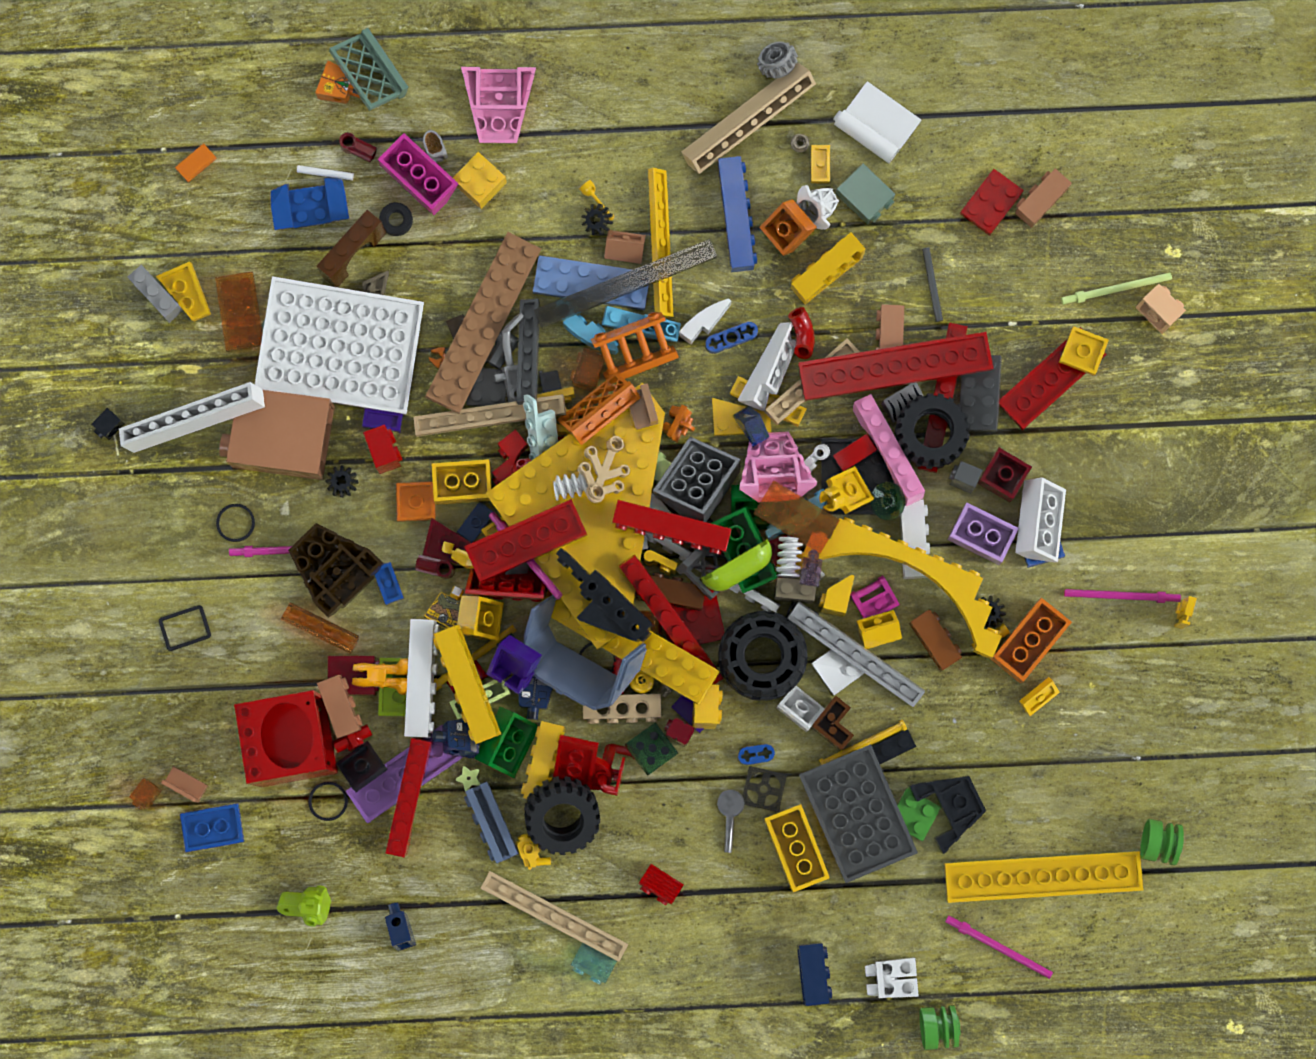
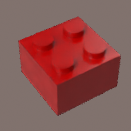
M384 424L363 432L379 474L402 467L400 461L403 458L398 447H394V443L397 442L391 428L387 429Z

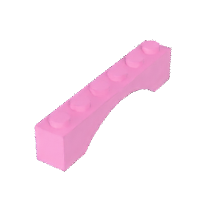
M870 394L855 401L853 412L880 451L905 506L923 499L925 490L872 395Z

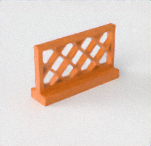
M616 372L568 410L566 415H562L557 420L580 445H583L639 400L641 396L630 381L627 382Z

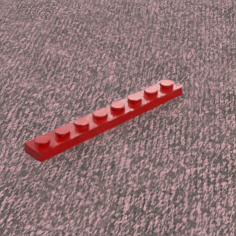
M949 322L946 338L966 335L968 326ZM957 376L937 379L933 395L937 396L940 393L944 394V397L947 399L949 397L953 398ZM929 415L923 441L924 446L930 448L943 446L947 422L937 415ZM926 466L918 467V470L937 473L938 470L937 467L932 469H926Z
M634 554L619 565L620 569L675 645L717 669L637 556ZM720 672L718 673L712 685H715L716 683L724 679Z

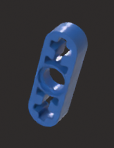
M746 322L711 335L706 340V349L709 353L716 354L753 340L757 336L758 327L753 322ZM746 327L754 329L752 335L745 333L742 335L744 339H740L739 329L741 333L746 331ZM727 334H736L737 340L733 343L728 342L726 339ZM723 336L725 346H723V342L717 344L716 349H714L713 346H709L711 344V340H714V342L721 341L720 337Z

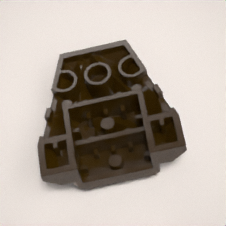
M317 523L288 550L304 580L306 588H308L313 603L328 618L334 615L340 608H345L374 579V575L384 564L370 549L356 544L354 541L346 539Z

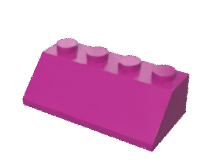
M405 133L378 158L379 165L433 216L448 202L458 186V183Z

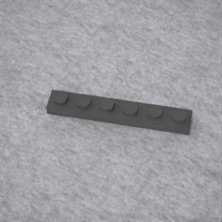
M539 299L520 300V313L524 316L519 321L516 396L518 405H523L524 395L526 394L533 397L537 402Z

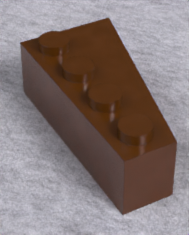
M653 573L651 577L668 601L674 604L675 607L702 610L705 594L692 581L690 583L683 582V578L679 577L667 579L664 578L663 574ZM635 591L636 599L643 601L638 592Z

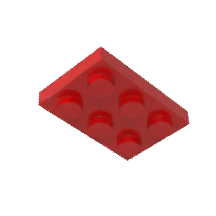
M993 169L961 210L960 214L990 236L1024 190Z

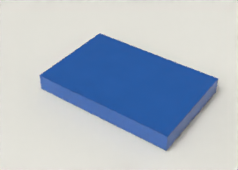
M239 803L180 813L185 852L245 842Z

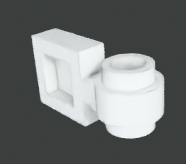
M825 444L816 446L814 452L804 461L811 472L816 468L815 462L817 460H824L830 455L829 447Z

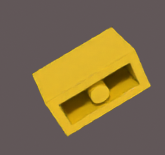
M894 610L857 620L860 639L866 649L902 639L899 620Z

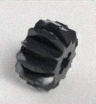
M591 204V210L589 208L584 209L587 215H582L581 218L586 219V221L582 222V226H587L586 232L591 231L592 235L596 236L597 233L604 235V230H610L607 225L613 224V221H609L613 214L608 213V207L603 208V204H598L597 207L595 204ZM594 218H600V222L594 221Z
M341 465L340 471L334 467L335 473L328 472L327 474L331 479L325 480L327 484H331L327 487L328 491L333 490V496H337L339 493L340 498H344V493L346 492L350 497L351 493L349 490H357L353 486L359 483L358 480L354 479L357 474L355 472L351 473L352 469L350 467L345 470V467ZM339 479H341V480L344 479V480L346 481V483H345V484H339L338 480H339Z
M993 596L988 597L993 616L990 615L985 624L986 629L990 628V624L996 628L997 622H1003L1000 616L1006 615V612L1000 611V609L1005 607L1004 604L998 606L997 604L1000 599L997 598L993 602Z

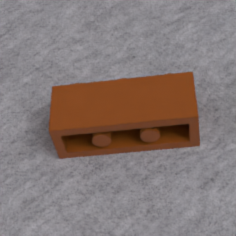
M929 609L912 620L909 625L941 672L962 658L960 655L962 651L957 644H953L950 640L951 634L947 628H942L939 622L941 620L937 613Z

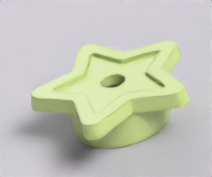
M463 766L462 775L457 777L456 781L463 784L465 791L469 790L471 786H480V782L477 779L479 769L470 771L467 767Z

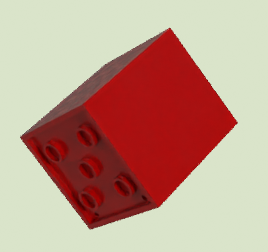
M310 690L234 704L246 784L262 788L338 774L330 719L321 694Z

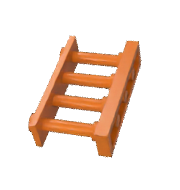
M652 312L646 318L607 333H598L594 338L590 339L594 348L600 346L607 366V370L603 372L605 381L616 372L626 379L679 358L674 346L667 345L660 325L661 322L666 321L662 312ZM651 326L654 328L660 345L659 351L654 353L649 351L642 331ZM633 333L636 334L643 354L641 358L636 360L632 359L625 340V336ZM618 340L625 363L618 367L614 366L607 343Z

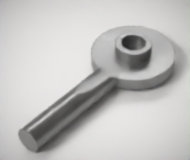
M726 790L720 794L717 806L719 811L726 816L724 852L732 853L734 817L743 811L744 798L736 790Z

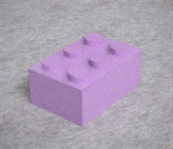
M966 503L947 540L1000 565L1019 528Z

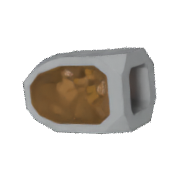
M428 130L423 136L426 153L436 163L448 158L442 138L437 132Z

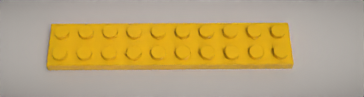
M549 590L546 593V598L552 595ZM556 599L551 618L591 641L563 601ZM649 631L651 635L644 642L641 640L640 642H635L625 637L617 636L602 647L623 660L624 657L638 646L645 643L647 651L640 671L700 705L720 672L652 631Z
M1140 851L944 863L947 903L1144 891Z

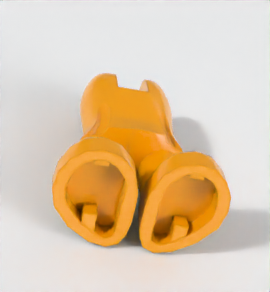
M402 658L397 664L385 665V663L353 664V671H367V678H352L353 685L361 687L376 686L382 689L388 687L396 689L401 695H406L407 678H386V674L407 676L408 658Z

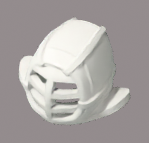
M804 185L798 191L796 203L808 215L817 229L829 228L830 223L826 219L832 215L839 202L832 191L833 189L821 188L810 191L809 186Z

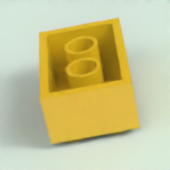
M489 459L432 463L433 495L436 505L490 501L485 494L492 489L491 463Z

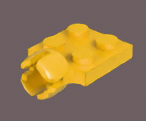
M855 466L829 478L826 481L828 488L822 491L819 497L820 504L827 501L828 504L823 506L826 511L832 512L842 509L845 514L874 500Z

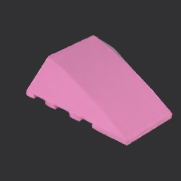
M461 67L479 143H517L536 67H517V69Z
M789 432L751 434L742 480L740 482L741 491L757 502L798 500L817 485V481L812 477L809 467L805 465L802 454H799L798 447Z

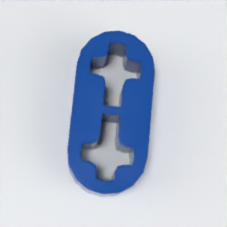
M768 744L745 747L739 751L738 759L744 765L769 762L773 759L775 751ZM763 748L771 751L768 759H765L763 755L758 756L757 753L763 752ZM744 751H748L749 754L755 753V757L749 758L748 762L744 758L742 759L741 755H744Z

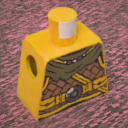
M453 586L450 595L441 592L423 618L425 620H436L439 627L444 629L457 625L460 599L464 590Z

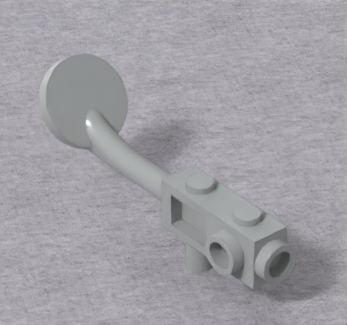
M522 313L515 316L502 330V345L507 367H502L503 373L494 375L495 382H505L508 402L516 401L514 392H517L518 365H514L510 332L523 318L524 315Z

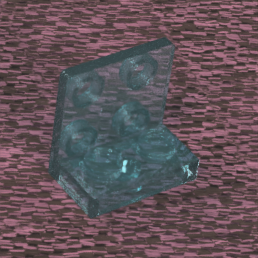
M582 943L571 966L574 967L573 971L582 976L586 973L591 976V981L601 985L602 982L606 984L617 961Z

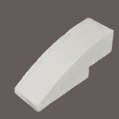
M725 299L696 314L679 331V336L691 345L702 330L709 334L731 306V300Z

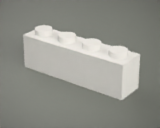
M919 500L909 506H905L904 502L900 501L901 540L907 542L910 548L915 549L919 547L925 550L926 554H930V544L926 543V535H929V526L925 524V516H928L927 505H924V500ZM902 564L903 579L927 578L922 573Z

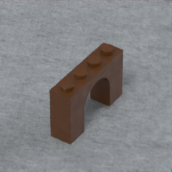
M366 210L318 263L317 268L321 276L333 287H339L349 276L347 266L355 253L366 243L375 247L386 235L382 222L370 211Z

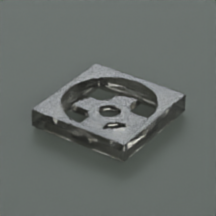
M749 766L742 795L744 805L779 813L787 774ZM757 773H763L762 781L759 784L750 782L752 776ZM771 775L778 779L780 789L770 786ZM761 786L767 787L766 793L760 791ZM748 790L755 791L758 794L757 804L750 800L747 793ZM767 796H778L777 801L772 805H764Z

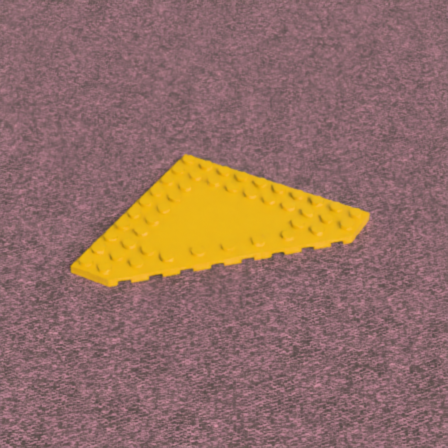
M638 385L637 387H635V389H636V390L641 389V388H640V385ZM652 395L658 418L657 425L637 430L629 407L583 445H580L569 434L485 493L508 526L572 499L587 532V536L560 548L566 550L590 574L594 570L599 571L632 604H634L636 589L619 565L634 554L641 561L645 536L634 533V529L627 528L626 531L616 529L612 521L618 500L650 507L665 412ZM613 436H619L623 440L624 447L615 453L609 471L625 464L630 468V473L624 478L618 476L605 480L603 484L604 487L611 485L617 480L621 481L624 484V489L620 493L612 492L605 494L604 499L599 503L591 502L584 491L581 497L575 492L574 498H571L569 493H567L566 499H563L560 494L559 500L556 501L553 485L556 476L558 475L563 480V476L566 474L570 479L571 474L574 473L576 478H578V466L582 462L590 464V472L594 481H596L597 475L591 460L584 455L586 448L594 446L597 449V456L602 466L608 451L607 441ZM560 548L535 558L536 563L563 594L560 599L597 650L619 636L579 621L576 618L593 600L588 601L580 594L582 590L579 586L583 581H578L571 574L573 570L570 567L568 569L557 561L559 556L556 553Z

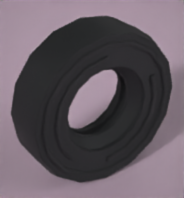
M393 202L383 207L379 220L382 222L387 234L401 236L412 227L413 216L406 205ZM400 213L403 216L402 224L399 226L391 225L389 223L391 214Z

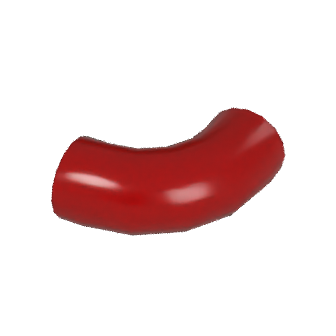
M798 307L788 315L796 335L794 353L800 359H808L812 356L814 350V329L805 308Z

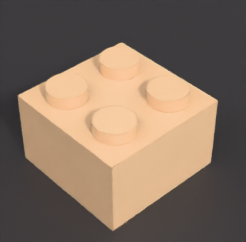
M1158 284L1135 308L1163 334L1186 310L1181 301L1175 300L1170 295L1171 292L1167 287Z

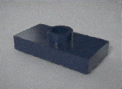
M478 502L457 533L473 543L482 532L481 529L485 528L491 520L489 515L493 511L481 502Z

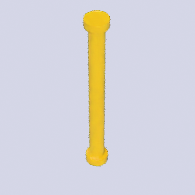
M900 720L898 724L826 759H819V762L823 765L862 747L877 743L901 730L905 731L907 727L904 721Z

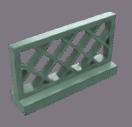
M369 28L362 30L361 34L329 48L330 54L369 111L397 97L398 99L405 97L409 88ZM359 41L363 47L362 51L351 48L352 44ZM340 49L347 51V58L339 56L336 51ZM350 52L361 55L360 61L357 62L349 59ZM363 56L371 58L373 61L372 66L362 63ZM347 64L358 66L357 73L349 71ZM360 67L371 70L370 77L359 74ZM373 71L381 73L383 80L372 78ZM357 79L368 81L367 88L359 86ZM370 83L381 85L380 92L369 89ZM383 86L391 88L394 93L391 95L382 93ZM367 95L378 96V101L371 104Z

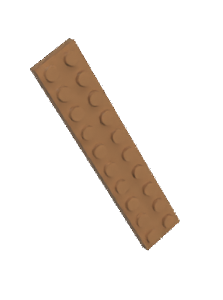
M507 232L425 398L460 414L541 248Z

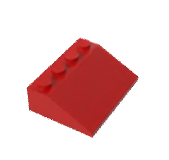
M470 569L465 588V594L468 596L492 597L497 600L512 598L515 601L528 599L533 602H540L546 599L547 587L534 571H528L526 574L505 575L504 572L480 583L475 570Z

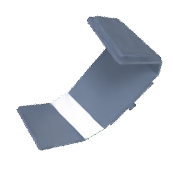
M553 595L549 596L532 608L524 633L523 643L542 654L533 676L554 688L560 695L564 694L592 710L612 706L640 671L647 651L645 648L646 644L642 643L624 657L618 675H615L556 641L549 627L556 598Z

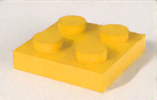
M1073 326L1059 363L1095 376L1109 340Z

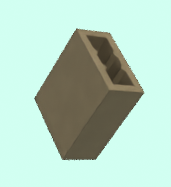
M777 577L774 601L796 603L800 601L801 603L812 604L815 601L816 581Z

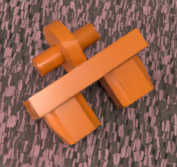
M681 405V407L672 406L669 415L675 418L673 423L671 424L666 421L663 423L662 432L676 443H678L681 435L686 436L688 431L694 432L695 427L691 425L693 421L690 417L692 412L684 405Z

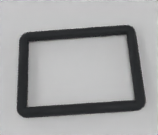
M201 605L159 619V625L168 651H173L211 637L209 625ZM199 609L207 635L170 647L163 621Z

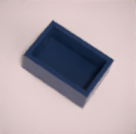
M821 942L797 945L803 1004L805 1006L830 1004L829 999H832V989L827 985V979H830L829 967L825 966V959H828L827 947L823 946Z

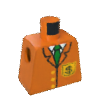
M327 61L315 92L317 98L344 104L348 103L351 95L360 98L340 67L331 61Z

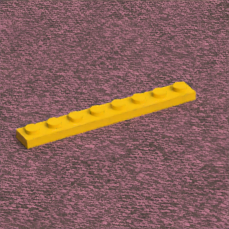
M653 167L648 169L654 309L655 312H662L665 318H671L674 315L667 171Z

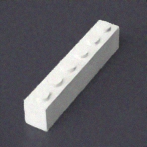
M410 620L404 736L431 737L434 731L432 714H435L433 694H436L437 688L436 683H434V675H437L438 669L437 663H435V656L438 655V650L434 645L433 639L435 638L434 634L440 631L436 620Z

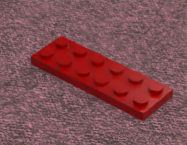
M1067 340L999 400V406L1022 431L1086 374L1083 371L1059 363Z
M572 499L464 547L481 583L585 537L587 532Z

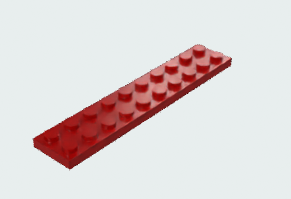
M987 332L798 363L805 401L994 369Z

